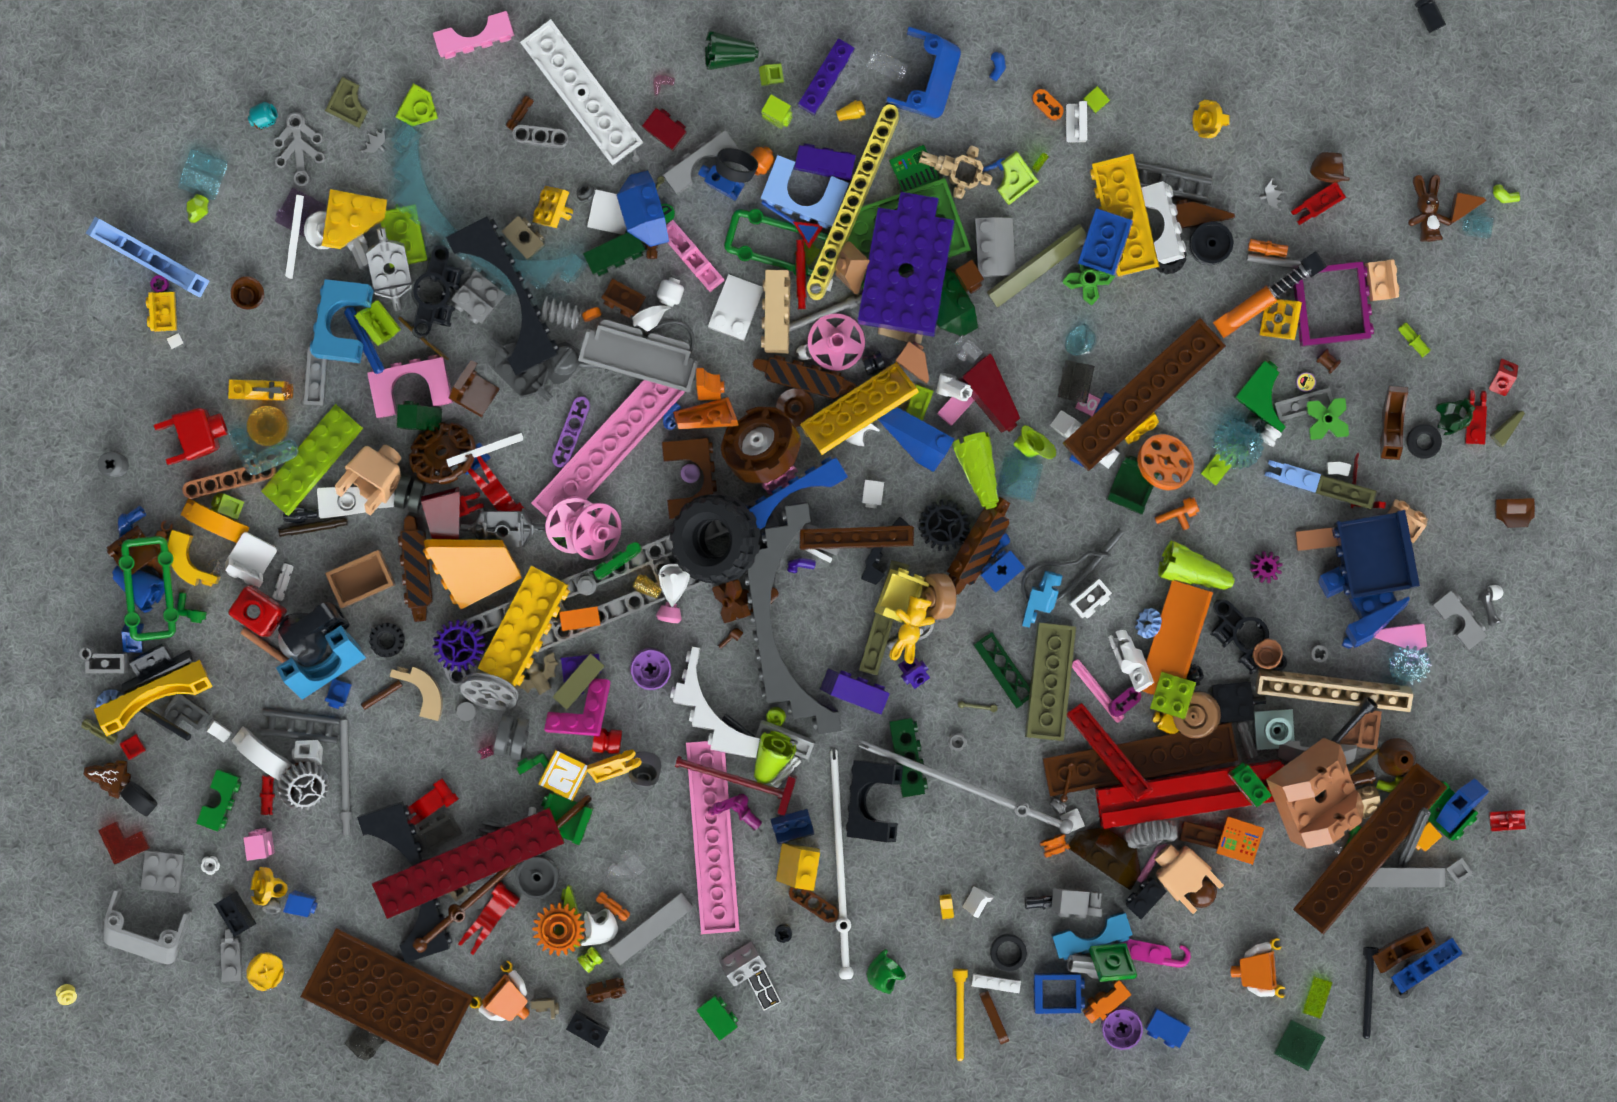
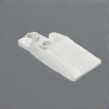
M335 487L317 489L320 518L366 512L364 504L368 499L360 495L358 487H349L342 497L337 495ZM395 491L387 503L381 502L377 508L394 507Z

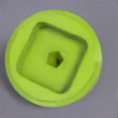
M779 707L770 708L766 714V721L777 726H781L786 719L784 710Z

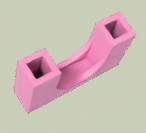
M439 355L428 356L426 361H421L420 358L409 360V364L402 365L401 362L390 364L391 368H387L379 374H375L373 369L372 372L367 373L376 418L397 415L393 395L394 385L401 376L408 373H417L426 379L434 407L454 403L449 399L451 387L445 359L439 357Z

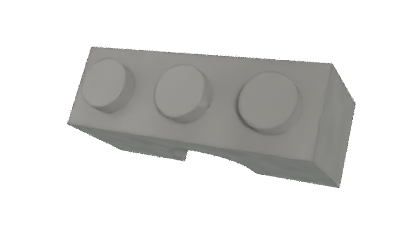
M1448 590L1430 605L1442 620H1446L1454 614L1461 618V629L1454 635L1466 650H1470L1487 636L1484 632L1486 629L1481 622L1474 620L1472 617L1474 613L1468 606L1464 607L1462 605L1460 595L1456 591Z

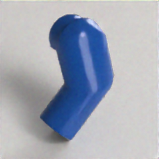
M994 52L991 55V60L994 62L995 68L989 77L997 82L1005 71L1006 64L1004 55Z

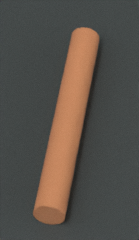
M244 627L241 631L243 636L280 662L284 663L289 659Z

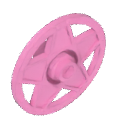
M837 313L825 315L817 320L809 331L808 350L813 360L819 366L827 370L842 371L852 367L861 358L865 347L864 333L859 324L847 315ZM832 318L844 319L836 328L826 320ZM816 327H818L822 339L812 345L813 333ZM853 327L859 333L861 344L850 338ZM828 354L832 366L823 363L816 355ZM845 354H858L852 362L842 366Z
M570 497L559 501L551 508L546 518L545 530L549 541L555 548L565 553H577L571 541L572 525L579 512L588 505L593 504L592 502L580 497ZM579 502L584 503V505L574 511L566 503ZM597 508L593 509L595 514L599 512ZM557 510L560 521L550 526L551 518ZM591 510V511H589V512H587V513H588L589 515H591L592 512H593V510ZM580 522L578 524L576 538L583 531ZM552 537H565L567 548L559 545ZM589 545L581 548V550L584 552L591 547Z
M594 503L582 509L576 516L571 529V541L575 551L580 556L591 560L607 556L616 547L620 539L621 520L616 510L604 503ZM595 508H601L595 517L587 513ZM611 513L615 518L616 527L608 524ZM580 522L583 531L576 538V532L578 524ZM613 539L610 546L604 550L605 541ZM590 545L593 555L584 553L581 548Z

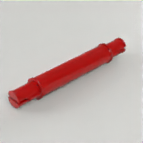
M796 240V298H798V309H806V251H804V240Z

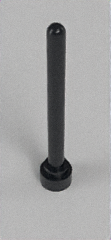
M1366 696L1362 700L1357 713L1341 728L1331 741L1339 743L1365 714L1374 712L1378 707L1376 702Z
M1363 947V955L1366 959L1364 1039H1369L1371 1034L1374 959L1372 956L1379 952L1377 947Z

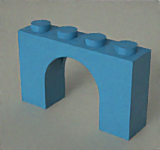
M324 280V285L320 289L321 302L317 306L318 318L313 326L314 339L310 343V351L313 356L319 359L361 363L364 345L359 340L333 336L330 324L335 312L342 307L359 306L371 308L374 289L369 284Z
M341 625L325 635L333 652L324 662L312 667H303L291 657L276 667L283 682L302 700L366 658L360 645Z

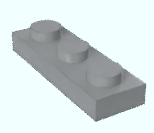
M308 347L304 405L324 406L327 359H319L313 356L310 347Z
M1327 388L1276 402L1274 407L1278 419L1283 421L1307 414L1306 403L1309 401H1320L1327 408L1333 397L1331 389Z
M761 721L755 738H760L764 732L766 734H769L771 731L781 732L791 738L790 742L793 745L795 743L797 749L795 755L807 760L809 759L815 740L767 721Z

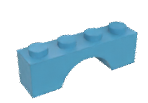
M1123 911L1106 917L1103 930L1093 938L1078 937L1070 929L1052 934L1051 936L1059 959L1068 960L1069 955L1079 952L1082 954L1089 953L1090 946L1110 945V942L1116 940L1124 942L1129 940V936L1133 934L1127 915Z

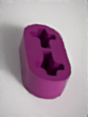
M1134 687L1123 691L1109 703L1108 710L1110 714L1115 717L1125 714L1141 700V692L1135 691ZM1133 693L1135 695L1133 699L1127 701L1126 699ZM1122 703L1123 706L1120 707V710L1116 711V705Z

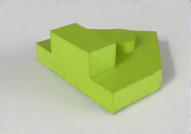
M413 83L398 108L399 110L395 118L410 126L438 119L431 93Z

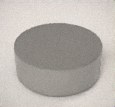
M463 702L457 708V715L463 721L472 720L476 715V707L471 702Z

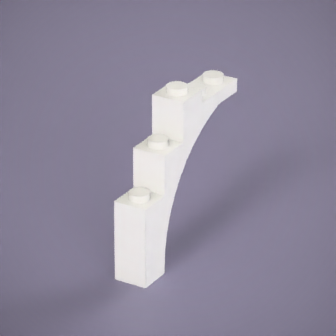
M692 647V650L688 651L686 656V662H689L688 669H684L682 681H685V684L677 683L676 687H672L670 698H674L673 703L695 707V710H691L689 718L693 727L714 731V734L710 733L708 740L711 750L756 759L760 738L742 734L729 727L708 706L701 692L697 677L700 648Z

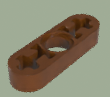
M790 887V898L828 923L834 922L838 918V909L811 890L802 889L801 893L806 896L807 892L810 894L806 898L805 903H802L803 898L801 896L794 897L793 889L797 890L798 888ZM817 898L819 906L817 908H810L808 905L809 899ZM822 903L826 904L824 906L826 910H834V917L830 916L828 919L824 911H821V914L817 912L821 909Z
M988 990L979 993L1000 1044L1009 1042Z

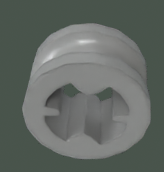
M1316 645L1311 649L1310 656L1316 662H1324L1328 658V650L1322 645ZM1316 649L1324 650V654H1322L1324 657L1322 659L1315 657L1314 654H1317L1315 652Z

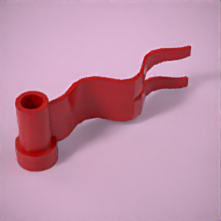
M478 456L477 459L489 484L472 468L468 472L496 510L522 511V508H524L522 504L514 502L481 456Z
M443 778L433 784L435 787L433 790L409 806L411 814L416 812L410 823L416 825L443 805L447 808L459 800L456 793H452Z
M501 881L491 892L494 895L458 943L461 946L483 926L484 928L470 952L472 955L475 954L510 906L514 908L520 900L518 896L505 888L506 885Z

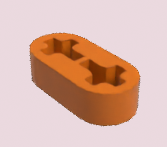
M1039 89L1035 91L1032 97L1034 105L1050 120H1059L1064 112L1061 104L1046 90ZM1044 94V99L1048 104L1046 105L1042 101L1038 103L1036 95ZM1050 105L1054 109L1058 107L1060 115L1051 116V109L1048 106Z

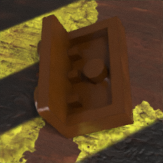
M612 278L601 299L604 300V305L612 309L615 306L621 309L620 313L630 318L631 315L635 316L639 312L646 296Z

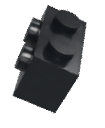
M1152 877L1149 879L1145 878L1139 885L1140 889L1136 893H1131L1126 899V907L1139 919H1142L1167 892Z

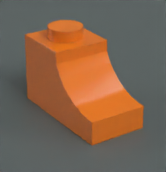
M696 368L698 400H721V393H725L724 381L720 380V375L708 373L704 368Z

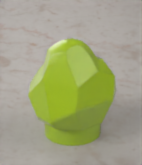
M195 194L194 198L187 201L186 209L189 214V222L196 223L209 212V200L206 197Z

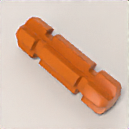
M601 892L597 896L596 901L599 904L603 903L606 909H609L615 916L618 915V918L625 922L630 916V912L626 909L623 910L620 904L611 897L610 899L607 898L608 895Z

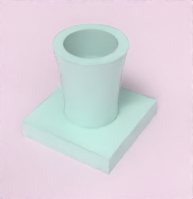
M1293 709L1254 711L1256 750L1279 749V745L1285 744L1288 741H1295ZM1275 727H1279V728H1280V731H1279L1278 734H1275V733H1274V728H1275Z

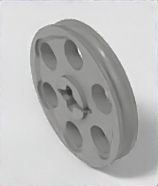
M472 673L465 676L460 687L461 693L469 701L492 710H508L513 708L519 696L517 689L511 683L500 677L485 673Z

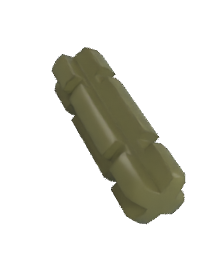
M88 718L82 722L81 727L85 730H90V733L102 740L105 739L111 745L116 742L118 736L114 733L106 736L99 724H94Z

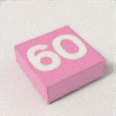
M1083 391L1075 409L1093 416L1101 399Z

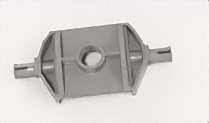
M384 227L381 230L378 228V242L366 251L374 294L391 299L394 311H397L396 303L398 310H401L399 298L412 288L405 247L400 242L388 240ZM392 263L395 268L392 272H386L383 268L384 265Z

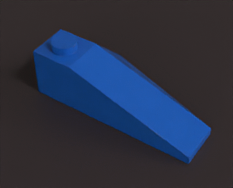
M898 407L878 418L879 422L910 454L915 462L932 472L935 471L954 441V438Z

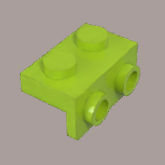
M379 300L373 302L371 308H365L355 315L360 326L366 330L371 340L377 346L389 341L401 330Z

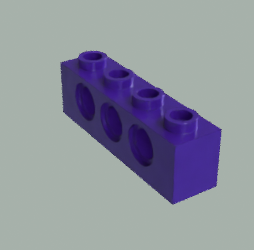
M839 38L837 39L799 101L798 107L813 116L816 115L854 53V47Z

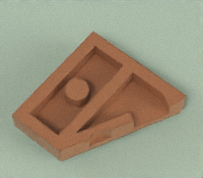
M1374 710L1373 713L1365 714L1340 741V744L1357 745L1360 748L1377 750L1382 711Z

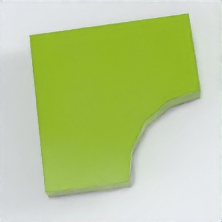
M1017 151L1001 162L1004 169V178L996 190L1004 201L1010 205L1039 182Z

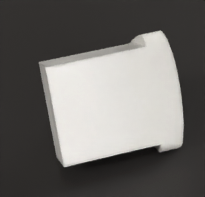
M973 886L963 908L978 918L986 903L991 902L994 895Z

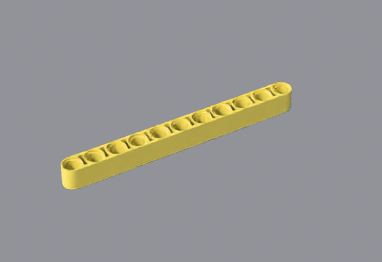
M892 104L884 106L809 279L807 292L813 300H820L826 293L835 272L840 252L849 239L898 124L899 112L897 107ZM890 111L896 114L891 119L885 117L886 113ZM881 129L888 131L885 136L878 135V132ZM874 146L881 148L880 152L876 154L870 150ZM869 163L873 165V168L870 171H865L863 169L865 164ZM864 181L866 185L860 189L856 187V183ZM855 198L858 200V204L855 206L848 204L850 199ZM849 216L851 220L845 224L841 222V218ZM837 233L843 234V239L840 241H835L833 237ZM829 251L836 252V256L831 259L827 258L826 254ZM826 268L829 272L826 276H820L818 274L819 270ZM814 286L821 287V291L817 294L812 293L811 289Z

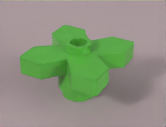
M1079 264L1081 273H1069L1062 283L1070 290L1082 287L1083 300L1092 306L1099 298L1097 285H1109L1115 276ZM1090 276L1092 282L1087 283L1085 277Z
M1345 398L1333 399L1327 409L1320 401H1309L1306 403L1307 414L1316 419V422L1309 428L1310 440L1323 439L1328 429L1336 438L1349 436L1348 424L1338 418L1346 410ZM1327 415L1331 418L1329 423L1325 421Z

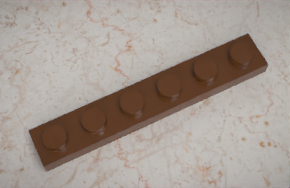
M913 526L800 529V549L914 546Z

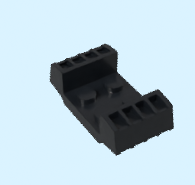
M899 517L892 526L910 525ZM873 547L865 560L866 568L861 577L862 580L876 585L884 577V573L872 567L874 562L878 564L882 558L881 550L883 547Z

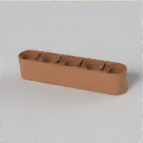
M261 462L189 481L184 484L182 490L187 498L197 499L270 480L277 473V469L273 463ZM266 465L271 467V474L265 476L262 471ZM250 470L253 473V477L251 480L246 481L244 473ZM229 475L234 477V483L231 486H228L225 481ZM210 480H213L216 484L212 491L207 488V483ZM191 485H195L197 488V492L193 496L188 491Z

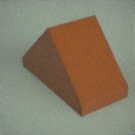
M1463 193L1454 194L1450 214L1452 224L1483 204L1486 199Z

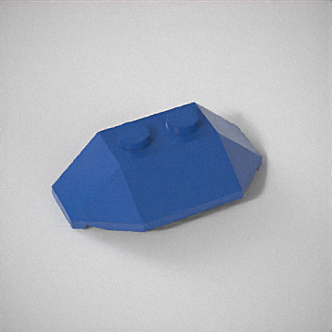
M649 171L629 175L617 193L618 203L627 232L650 247L668 243L669 237L664 213L655 183Z

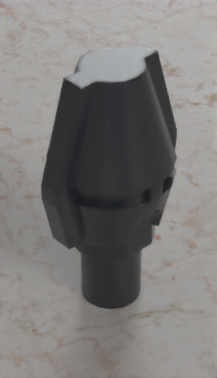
M297 506L289 516L283 512L285 522L296 524L303 523L308 518L317 517V510H307L300 506Z

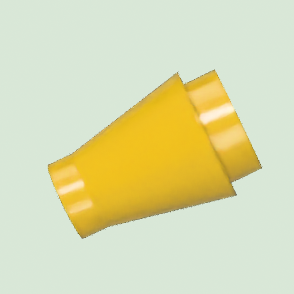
M854 100L836 111L839 121L858 119L866 115L861 100Z

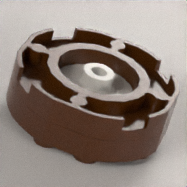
M755 407L746 411L747 415L738 420V426H728L726 428L721 443V454L732 472L740 480L748 483H768L785 474L794 465L801 446V438L792 421L782 410L776 407Z

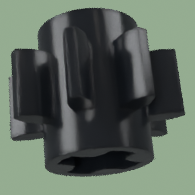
M1191 663L1186 680L1196 682V687L1201 685L1200 681L1204 678V674L1200 666L1192 665Z

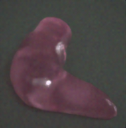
M665 75L656 76L653 80L655 96H658L662 84L674 86L675 78Z

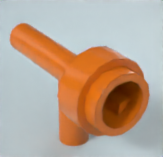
M1186 498L1183 500L1184 506L1154 517L1156 523L1159 524L1177 517L1182 529H1189L1190 526L1184 513H1188L1189 517L1197 515V512H1200L1195 498Z

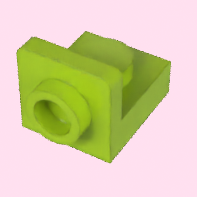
M217 493L212 499L211 509L238 520L244 501L223 493Z

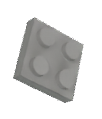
M146 850L141 889L180 893L184 854Z

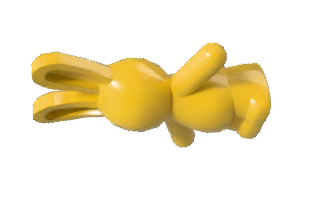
M910 595L907 612L905 613L901 609L896 610V615L905 624L900 627L898 640L890 651L891 660H897L905 647L904 659L906 663L912 664L914 662L915 643L920 638L919 627L935 622L933 617H926V610L931 605V601Z

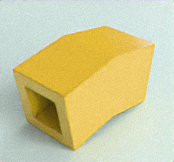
M951 894L939 895L942 919L954 918Z

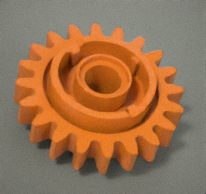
M559 902L557 908H555L554 904L551 903V910L543 907L545 914L538 912L537 915L540 917V920L534 919L533 922L538 924V926L533 927L532 930L538 933L533 938H540L537 946L544 944L542 951L549 948V955L554 950L557 956H560L561 951L568 955V948L574 952V944L580 946L581 943L578 939L585 938L584 935L580 934V932L586 931V928L580 926L585 923V920H578L582 914H574L576 907L569 910V904L567 903L562 908V904ZM557 924L562 925L564 933L557 934L554 931V926Z

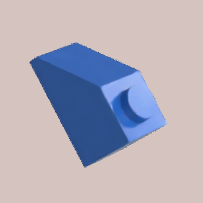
M294 890L289 893L283 912L309 917L311 913L314 914L318 905L315 902L316 897Z

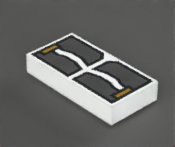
M765 968L748 978L763 1010L781 1002Z

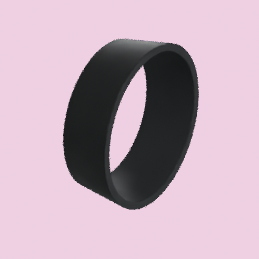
M725 148L717 154L716 170L722 177L730 181L748 182L753 178L758 168L757 160L745 151ZM728 161L741 164L749 171L734 170L723 162Z

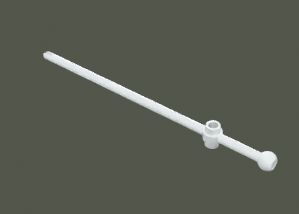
M831 749L830 761L839 919L836 922V928L840 932L842 958L839 977L841 979H851L854 971L849 963L848 931L851 928V922L847 918L838 751L835 749L836 759L834 760ZM846 922L847 927L841 929L840 923Z

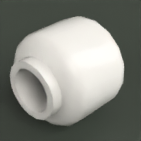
M669 277V280L661 281L657 291V298L660 299V303L671 307L674 304L680 303L684 292V287L680 285V280Z

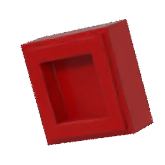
M137 734L120 743L128 760L146 751Z

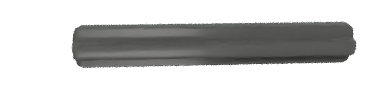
M1425 807L1419 811L1399 856L1398 864L1402 865V867H1406L1409 864L1431 814L1430 810Z

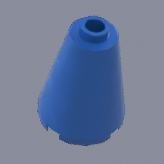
M116 566L112 572L113 580L125 592L124 574L120 567ZM142 570L132 574L134 603L142 612L147 613L153 609L151 605L155 601L159 603L165 594L164 580Z

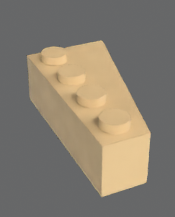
M765 270V279H763L765 298L762 299V310H765V317H762V329H765V336H761V348H765L766 353L789 354L791 290L789 270Z

